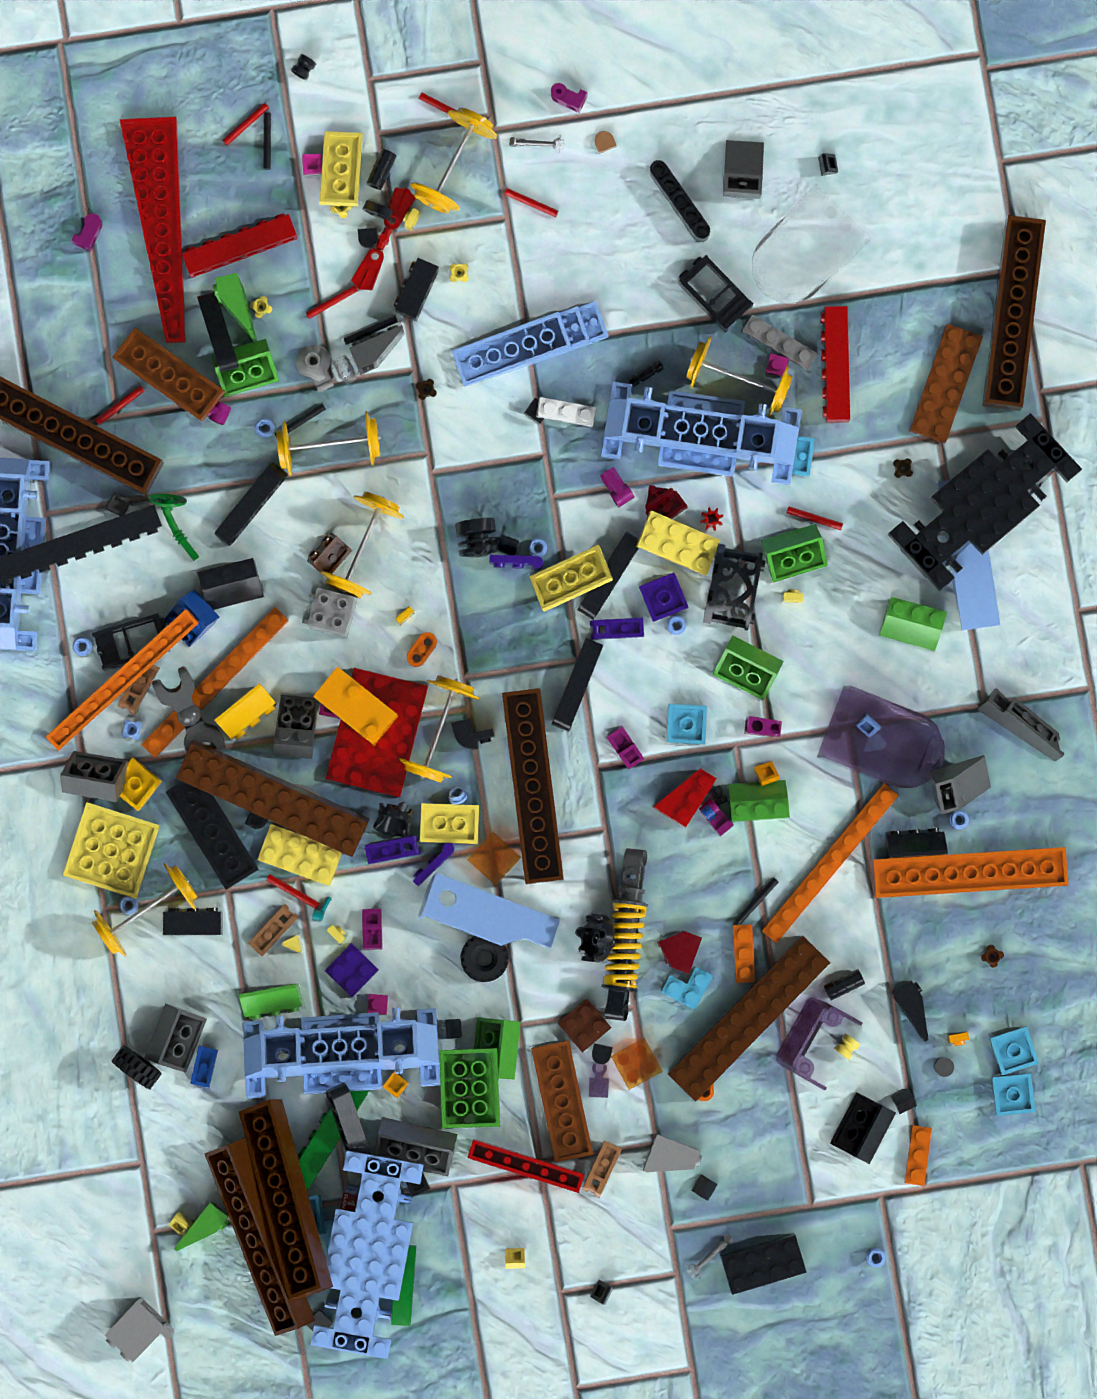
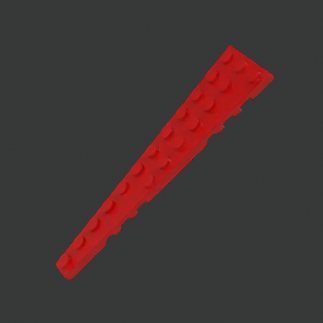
M177 117L120 119L166 343H186Z

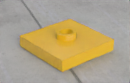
M132 757L128 762L124 787L120 797L135 810L140 811L162 783V780Z

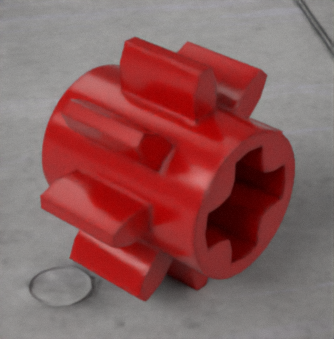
M708 507L707 514L701 513L705 519L701 520L700 524H706L705 530L712 527L716 531L717 524L722 526L723 523L719 519L723 518L724 515L717 513L718 508L715 511H711V508ZM714 515L717 522L709 523L708 517Z

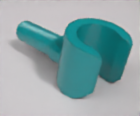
M327 897L320 911L314 909L312 920L318 922L323 920L326 908L332 898Z

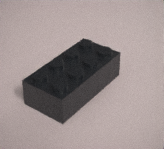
M794 1233L720 1255L732 1295L807 1273Z

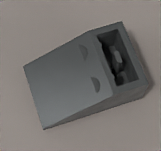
M726 140L723 197L761 198L764 142Z
M393 325L383 334L378 332L371 335L369 340L364 342L359 340L352 344V347L349 349L360 375L380 366L405 335L402 325L399 327L398 325Z
M290 695L280 696L273 743L275 756L312 759L319 703L315 698Z
M984 755L929 771L935 803L941 815L961 809L991 788Z

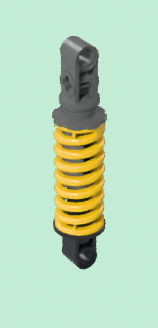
M626 848L622 884L618 887L620 892L619 898L612 900V907L617 911V913L611 914V918L616 921V923H612L615 931V946L611 950L615 954H609L606 960L614 964H607L604 968L613 974L605 975L601 984L602 988L608 989L605 1018L610 1020L626 1021L630 992H638L636 981H634L638 979V974L630 970L640 968V965L633 962L632 959L641 958V954L636 952V949L642 948V943L637 942V939L643 938L644 934L639 932L638 928H644L645 924L639 920L646 917L648 907L647 903L642 902L643 894H645L643 881L647 863L646 850ZM636 875V879H630V876Z

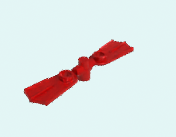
M395 187L388 208L393 211L391 218H395L396 222L390 224L388 220H384L385 227L379 235L375 248L368 251L352 277L351 281L359 290L372 291L384 260L382 251L389 244L391 232L400 226L406 213L416 200L408 188ZM374 253L379 255L376 260L372 259Z

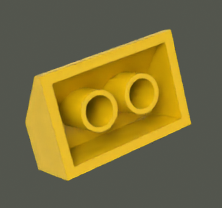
M259 683L218 716L215 721L231 740L235 738L238 740L246 734L244 730L249 726L251 728L255 727L261 721L260 717L264 714L266 716L271 714L276 709L274 706L277 703Z

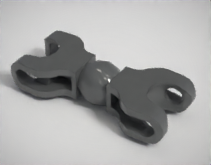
M185 666L178 669L181 681L176 688H166L159 679L152 681L153 689L160 703L173 707L177 713L178 721L185 726L187 733L184 737V748L186 752L193 740L200 743L210 741L218 750L226 748L225 741L218 727L204 722L199 707L193 703L192 694L194 693L195 685Z

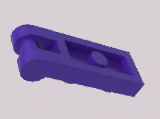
M490 555L489 563L493 565V568H505V565H512V568L515 569L532 566L534 569L539 570L543 567V559L539 556Z
M643 617L590 621V627H592L591 640L644 637ZM600 626H605V633H600Z
M418 835L365 845L368 865L420 855L421 851L417 845V841H419ZM409 843V851H405L404 844Z
M451 843L444 844L443 852L438 857L433 855L427 861L429 865L424 870L420 868L413 875L415 877L413 882L419 887L454 853V846Z

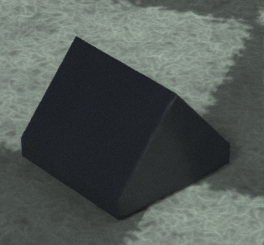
M823 153L818 157L821 176L838 173L835 154Z
M909 1088L891 1097L899 1114L917 1106Z
M701 1174L691 1191L708 1201L718 1184Z
M598 1280L590 1297L606 1305L614 1287Z

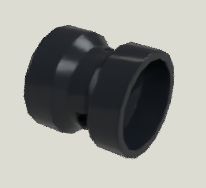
M300 54L297 64L293 65L291 71L299 78L307 80L309 72L317 64L306 55Z

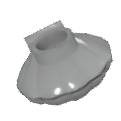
M306 346L298 353L296 358L297 371L301 375L313 379L319 393L333 387V382L327 372L331 363V355L322 346Z

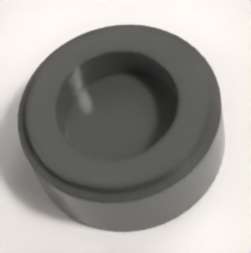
M942 1057L935 1062L934 1069L939 1076L947 1077L953 1073L954 1064L949 1058Z

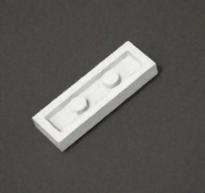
M540 397L536 417L592 427L596 407Z

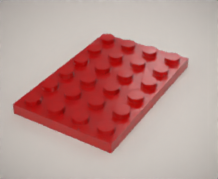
M354 668L351 678L398 714V717L375 746L343 720H340L326 779L400 798L407 771L404 770L405 764L399 758L410 761L428 686Z

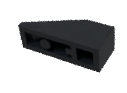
M908 981L893 991L891 995L923 1042H926L929 1039L923 997L920 994L922 989L917 982Z

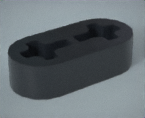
M366 200L362 208L366 213L388 221L393 214L390 208Z

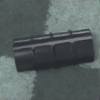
M381 149L366 182L368 186L376 190H382L397 157L395 153Z
M859 969L824 985V989L830 1001L864 985L865 981Z

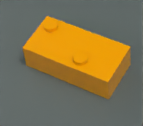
M338 666L313 696L374 746L398 717V714Z

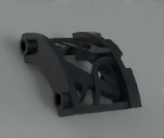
M718 543L703 623H720L744 628V630L748 631L749 625L754 624L755 613H752L760 571H764L766 560H762L763 553L761 552L754 554L725 548L726 545ZM741 561L755 563L753 570H748L747 565L749 563L745 564L742 568L739 564ZM732 568L733 571L729 576L723 574L724 569L730 571ZM737 572L747 590L737 599L731 601L728 591L719 586V582L729 581ZM754 575L753 585L748 576ZM719 594L725 595L726 604H724V599L722 601L718 600ZM751 595L748 607V605L743 602ZM734 608L738 616V611L743 609L745 611L744 620L731 617V609ZM727 611V616L713 614Z

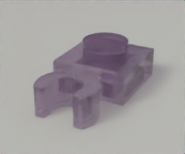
M593 1064L592 1071L595 1074V1078L589 1077V1097L608 1098L609 1078H603L607 1071V1066L603 1064V1070L598 1072L596 1064Z

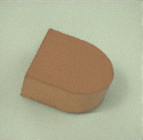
M601 131L596 135L595 146L599 154L617 147L611 133Z

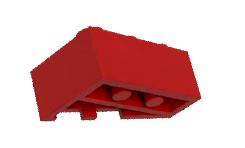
M700 768L653 808L686 828L717 778Z

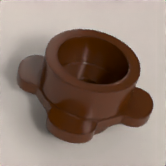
M988 945L987 951L981 955V960L986 961L990 964V967L995 968L998 966L1000 959L1004 957V953L995 949L994 945Z

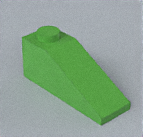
M211 1201L174 1250L179 1251L216 1233L219 1229L223 1231L229 1224L227 1220L228 1214Z

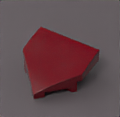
M649 485L648 498L645 505L647 517L650 511H654L673 519L688 508L687 504L673 488L667 489Z
M676 931L675 934L657 941V944L662 950L666 964L689 974L702 937L686 931Z

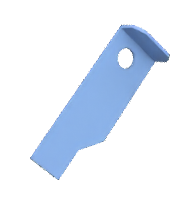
M435 873L431 878L418 913V919L426 916L500 946L526 939L551 948L560 922L557 918ZM445 890L453 892L456 897L454 905L444 906L439 899L440 893Z

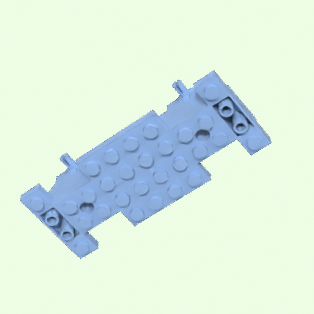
M613 382L604 433L602 458L620 460L623 442L636 443L634 451L638 452L639 449V453H643V445L660 447L658 466L734 477L737 458L750 460L749 469L753 468L754 470H757L758 462L774 464L771 483L791 484L802 409L783 407L780 422V420L770 419L765 416L766 404H763V411H761L762 404H759L758 414L748 416L743 415L745 401L669 390L668 403L666 405V403L655 402L651 399L653 388L649 387L648 392V387H645L643 398L632 399L630 398L632 384ZM643 420L650 422V426L646 429H642L639 426ZM761 437L764 442L762 445L757 446L753 443V439Z
M0 458V557L45 542L46 518L27 517L29 498L37 499L38 495L37 491H29L30 480L49 481L50 461ZM7 492L13 493V498L10 501L4 500V495ZM39 570L32 572L31 577L22 580L21 577L14 578V582L3 586L0 583V606L5 608L4 613L0 615V649L37 652L38 632L19 631L20 613H29V610H22L29 609V605H21L22 593L41 595L42 573H39Z
M392 1008L393 1019L387 1022H379L378 1012L301 1018V1030L299 1028L289 1029L284 1027V1016H280V1023L279 1016L275 1017L276 1028L271 1030H263V1020L243 1022L247 1099L266 1097L265 1078H278V1082H285L286 1077L303 1076L304 1094L306 1095L326 1093V1090L343 1082L350 1091L382 1089L381 1070L395 1069V1074H399L400 1069V1074L404 1073L403 1069L420 1068L421 1086L440 1085L436 1008L417 1009V1022L416 1020L400 1019V1008H396V1010ZM397 1045L404 1046L401 1052L394 1050ZM281 1053L288 1054L285 1060L278 1058Z
M347 1150L343 1170L361 1173L362 1178L359 1186L348 1184L347 1188L351 1189H347L346 1192L357 1194L358 1200L355 1212L337 1208L335 1211L326 1262L333 1284L332 1289L341 1291L338 1302L326 1299L327 1304H325V1308L336 1309L334 1328L314 1325L311 1345L388 1359L391 1339L373 1336L375 1322L378 1317L390 1320L389 1315H391V1311L380 1310L379 1300L381 1297L399 1301L413 1222L394 1218L399 1202L411 1204L412 1196L401 1194V1181L420 1184L424 1164ZM375 1191L383 1193L384 1198L382 1201H375L373 1199ZM358 1307L362 1310V1315L354 1317L351 1314V1310Z

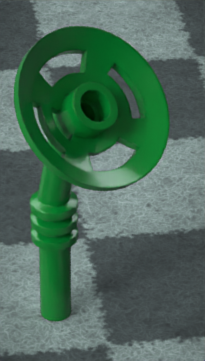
M161 493L150 495L148 500L161 507L173 533L172 537H175V541H178V545L181 544L193 561L198 559L199 555L187 541V536L184 537L185 534L182 533V530H179L171 513L173 508L185 505L187 499L173 494Z

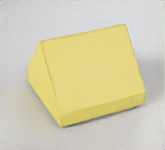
M298 935L282 943L283 946L293 951L302 952Z
M179 1211L169 1223V1226L183 1237L194 1222Z

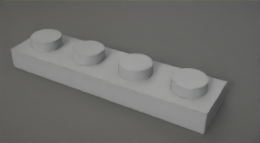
M753 314L742 330L743 333L780 355L789 358L790 361L805 370L809 369L817 355L815 351Z

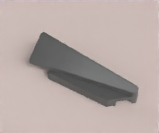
M995 688L979 706L978 710L1053 761H1057L1064 756V752L1060 750L1058 743L1060 740L1059 733L1017 698L1014 697L1009 701Z

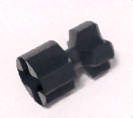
M720 785L710 790L713 797L718 798L716 802L719 806L728 801L726 796L721 795L723 790Z

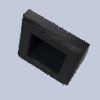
M502 534L498 543L499 551L508 555H515L519 546V540Z
M447 1019L445 1021L446 1038H461V1020Z

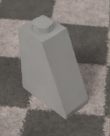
M656 1134L643 1171L692 1170L695 1166L699 1167L702 1155H699L700 1150Z

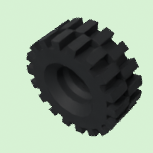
M473 936L462 948L460 955L461 966L471 979L479 982H490L498 979L505 972L508 966L509 954L505 945L500 946ZM483 950L489 951L492 955V961L487 966H482L477 961L478 953Z
M124 1045L111 1061L127 1076L151 1090L162 1075L154 1065Z

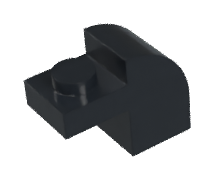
M470 718L451 723L457 742L466 749L477 750L476 742L480 741V744L491 742V738H494L493 729L474 733Z

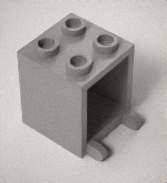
M317 587L315 594H309L310 598H314L309 620L303 619L302 623L307 624L312 630L348 638L357 604L355 597Z
M141 1297L105 1336L107 1337L106 1342L113 1348L117 1347L121 1351L120 1355L126 1361L131 1360L134 1362L160 1334L165 1338H170L174 1334V1329Z

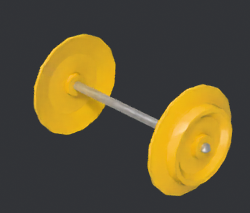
M462 107L457 111H448L451 119L466 128L467 131L437 189L434 190L415 182L410 184L416 191L414 197L417 200L445 214H449L451 210H460V207L453 200L440 192L471 132L489 139L497 138V134L492 130L493 124L488 119Z
M709 337L705 343L699 342L693 357L689 358L691 363L686 378L691 380L690 388H693L701 366L776 393L767 417L769 418L773 412H780L785 397H789L787 392L793 378L788 375L789 366H786L779 386L776 389L705 362L704 359L712 337Z
M365 411L367 436L291 446L289 444L287 425L283 421L282 429L276 430L277 448L275 449L279 454L281 469H287L289 475L292 476L290 450L368 441L371 465L374 466L375 458L380 457L379 440L381 439V436L378 435L376 418H370L368 412Z
M365 491L362 496L354 495L353 498L375 511L346 578L344 579L325 571L320 572L326 578L325 584L340 591L341 594L345 593L361 599L363 594L371 595L372 592L351 582L350 579L379 512L404 520V516L399 513L400 506L385 499L384 496L380 497Z
M437 675L436 680H427V682L449 690L450 693L425 764L422 766L399 758V760L405 764L404 770L419 775L421 780L428 778L442 783L443 778H452V776L428 767L454 693L476 700L480 698L473 694L475 688L459 682L458 678L452 680Z
M165 862L163 863L176 886L113 929L109 927L99 912L94 910L96 919L92 921V924L99 934L100 940L104 941L113 954L120 952L123 956H127L114 933L177 890H180L194 910L196 909L194 900L198 896L189 883L190 879L185 878L176 865L170 867Z

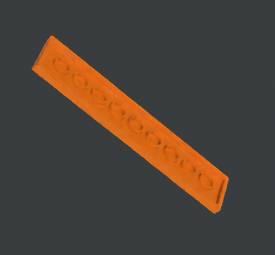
M1066 847L873 860L875 898L1069 886Z

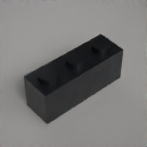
M417 258L416 262L413 261L409 268L411 274L408 279L405 278L401 287L403 290L401 297L397 296L393 305L396 307L395 312L416 322L439 272V266Z
M168 908V912H163V935H223V912H218V908H206V912H199V908L195 910L187 908V912H179V908Z

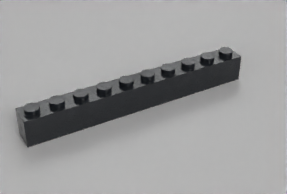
M155 505L0 557V583L5 586L13 583L14 578L21 577L22 580L31 577L34 571L39 570V573L50 570L52 565L57 564L60 567L68 564L69 559L75 558L76 561L87 557L86 553L93 551L94 554L105 551L104 547L109 545L115 548L123 545L122 541L129 539L132 542L140 539L141 534L147 533L149 536L157 533L158 528L162 527Z

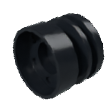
M476 518L455 523L457 537L466 538L465 541L458 543V547L466 548L459 551L460 557L479 558L499 551L498 545H489L497 542V538L488 537V534L496 532L494 518Z

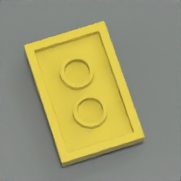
M421 803L420 842L478 844L479 805Z

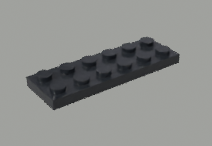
M183 781L166 791L167 796L226 890L259 870L212 794Z

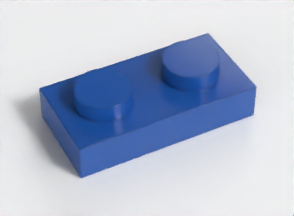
M204 1046L198 1047L190 1084L210 1088L218 1054L217 1049Z

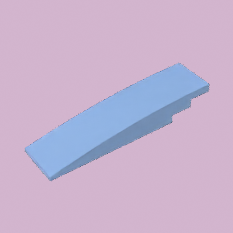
M597 301L560 313L550 314L452 350V354L463 385L466 387L609 338Z
M950 480L937 482L938 490H940ZM970 543L956 558V561L963 569L956 573L950 566L951 574L955 577L952 583L960 617L961 631L1000 626L989 550L982 555Z

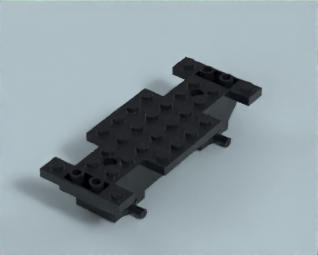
M1031 413L1015 426L1027 441L1011 455L1002 449L998 455L1004 460L1003 462H1000L987 449L931 496L930 499L938 506L942 513L926 527L918 520L913 526H915L919 533L915 534L904 521L888 533V536L897 544L901 552L925 578H928L939 592L955 579L946 568L950 565L956 573L963 569L956 561V558L970 543L982 555L985 554L1039 508L1040 504L1031 495L1035 494L1041 502L1047 497L1040 487L1054 471L1066 483L1082 471V468ZM1023 464L1030 465L1031 470L1024 469ZM944 536L947 542H940L937 537Z

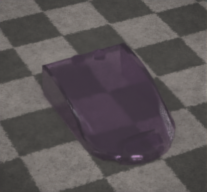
M843 686L817 758L895 787L914 788L930 781L929 771L941 767L945 754V745L938 730L939 728L927 716L854 686ZM865 712L881 726V729L870 738L855 726Z

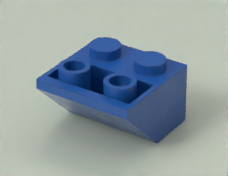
M195 590L180 598L165 617V621L169 625L187 608L199 621V624L182 638L188 647H191L220 618Z

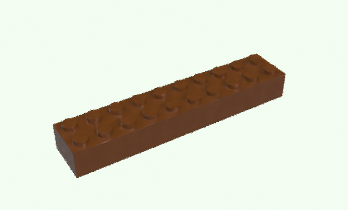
M1008 215L1005 219L982 406L1020 411L1023 408L1046 220Z
M0 376L1 422L145 496L148 495L164 464L162 459Z
M540 688L502 693L525 885L564 880L541 691Z
M193 740L176 776V779L350 857H353L370 819L196 740Z
M801 936L667 1075L696 1102L831 962L804 936Z
M269 1099L239 1111V1117L289 1300L302 1299L332 1288L333 1284L283 1101L281 1099Z
M240 1139L205 1153L204 1155L274 1335L277 1336L296 1330L314 1322L315 1318L306 1297L292 1300L288 1298L245 1139Z

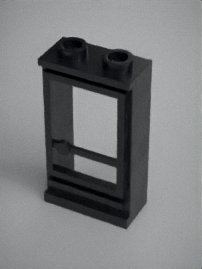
M707 255L703 258L700 256L692 263L694 266L689 271L686 269L679 275L678 285L726 333L735 321L737 322L748 309L753 307L754 303L740 291ZM706 265L727 285L714 299H710L709 303L688 284ZM730 289L736 296L716 313L711 308V305H714L715 301L725 291Z
M156 613L93 632L92 636L96 641L97 653L103 665L101 666L102 670L107 671L123 666L134 657L126 630L154 622L158 635L167 627L165 618L160 617ZM123 631L130 657L120 660L113 634Z

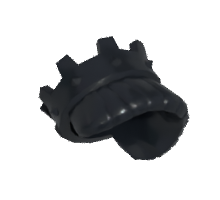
M405 802L399 803L398 806L387 804L386 807H384L383 803H379L378 818L373 825V829L394 836L408 837L410 835L409 823L412 820L414 810L409 809L407 812L408 806Z

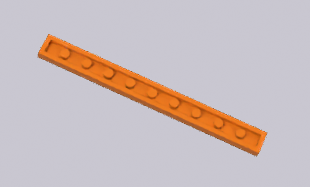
M276 607L196 687L192 694V699L200 711L288 623L289 620ZM174 710L141 744L154 758L185 729V726L178 721L176 711Z
M186 608L46 736L49 742L59 751L198 625L199 621Z
M883 783L763 928L762 932L775 943L781 939L899 796L896 792Z

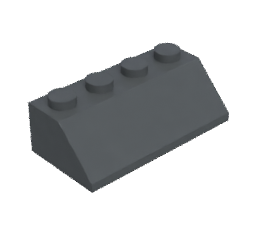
M382 1117L374 1155L424 1164L423 1171L448 1176L458 1134Z

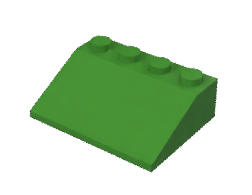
M238 273L215 278L216 284H213V289L220 306H224L228 314L253 342H256L257 338L244 286Z
M497 1048L439 1050L442 1128L500 1127Z

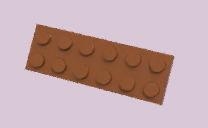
M950 324L946 325L911 424L910 432L944 444L946 443L983 336Z
M137 328L132 330L112 357L119 364L201 422L204 421L225 393L222 388Z
M569 1040L531 1048L555 1163L593 1155Z

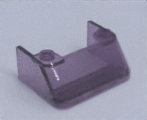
M809 998L803 1005L776 1054V1061L783 1068L825 1091L827 1089L826 1086L810 1078L814 1072V1064L811 1060L804 1057L822 1023L834 1027L839 1025L843 1018L858 1026H862L863 1022L819 998Z

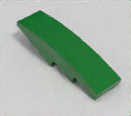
M409 1245L399 1301L393 1300L391 1325L411 1326L416 1245Z

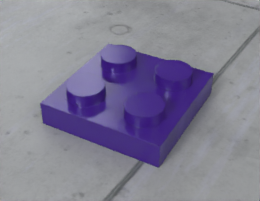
M674 572L639 586L653 622L689 608Z
M352 943L325 970L352 998L379 971Z

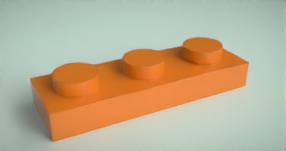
M752 924L733 925L736 983L755 982Z
M912 1125L904 1183L925 1185L932 1128Z

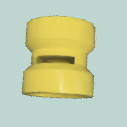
M845 1033L842 1037V1043L837 1044L834 1049L850 1060L853 1056L852 1051L857 1050L861 1044Z

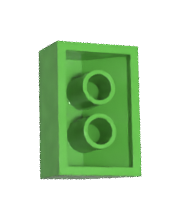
M266 339L234 348L239 367L223 373L220 372L215 354L211 355L221 388L225 391L224 397L279 381Z
M816 523L761 540L773 583L828 566L822 536Z
M891 597L879 636L935 651L947 612Z
M732 635L712 675L764 701L784 661Z
M778 780L761 786L760 782L728 784L731 822L790 818L786 780Z
M299 984L239 994L244 1017H249L250 1020L259 1019L261 1014L268 1013L269 1017L280 1015V1011L286 1009L288 1013L299 1011V1007L303 1006Z
M477 1017L474 1049L497 1048L499 1079L515 1080L521 1022Z

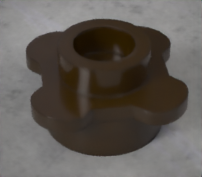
M432 379L416 383L419 399L425 400L427 397L436 396L437 391L434 390V381Z
M909 458L905 460L896 459L893 462L895 466L894 476L896 478L901 476L911 477L913 474L911 470L912 461Z

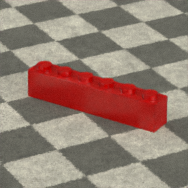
M279 214L274 217V220L268 222L267 220L260 221L256 224L257 226L252 228H241L238 230V233L233 235L231 233L225 234L217 241L208 240L203 243V246L198 248L193 246L185 249L182 256L190 277L194 278L297 240L298 238L289 214Z
M825 306L823 312H820V323H824V331H821L820 335L821 342H824V350H821V361H825V368L821 370V378L825 380V387H822V399L826 401V406L822 407V417L826 418V423H845L850 421L848 306Z
M473 1139L468 1154V1159L579 1193L585 1173L477 1139Z

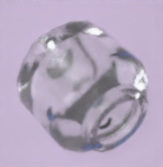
M343 355L332 361L331 371L337 382H345L347 385L356 380L355 376L358 375L359 370L352 357Z

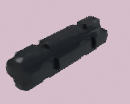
M658 360L652 366L649 365L637 372V375L630 376L628 381L632 384V387H635L640 381L643 382L654 376L656 372L662 371L664 367Z

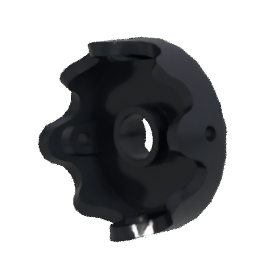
M591 913V915L585 917L588 922L587 925L578 927L575 934L581 939V945L578 950L585 955L582 956L581 960L599 963L609 956L612 948L615 946L614 927L608 916Z

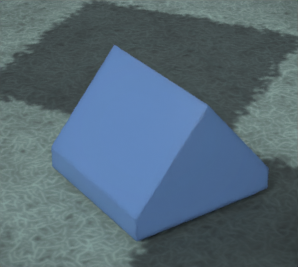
M866 712L855 725L869 738L881 729L880 724Z

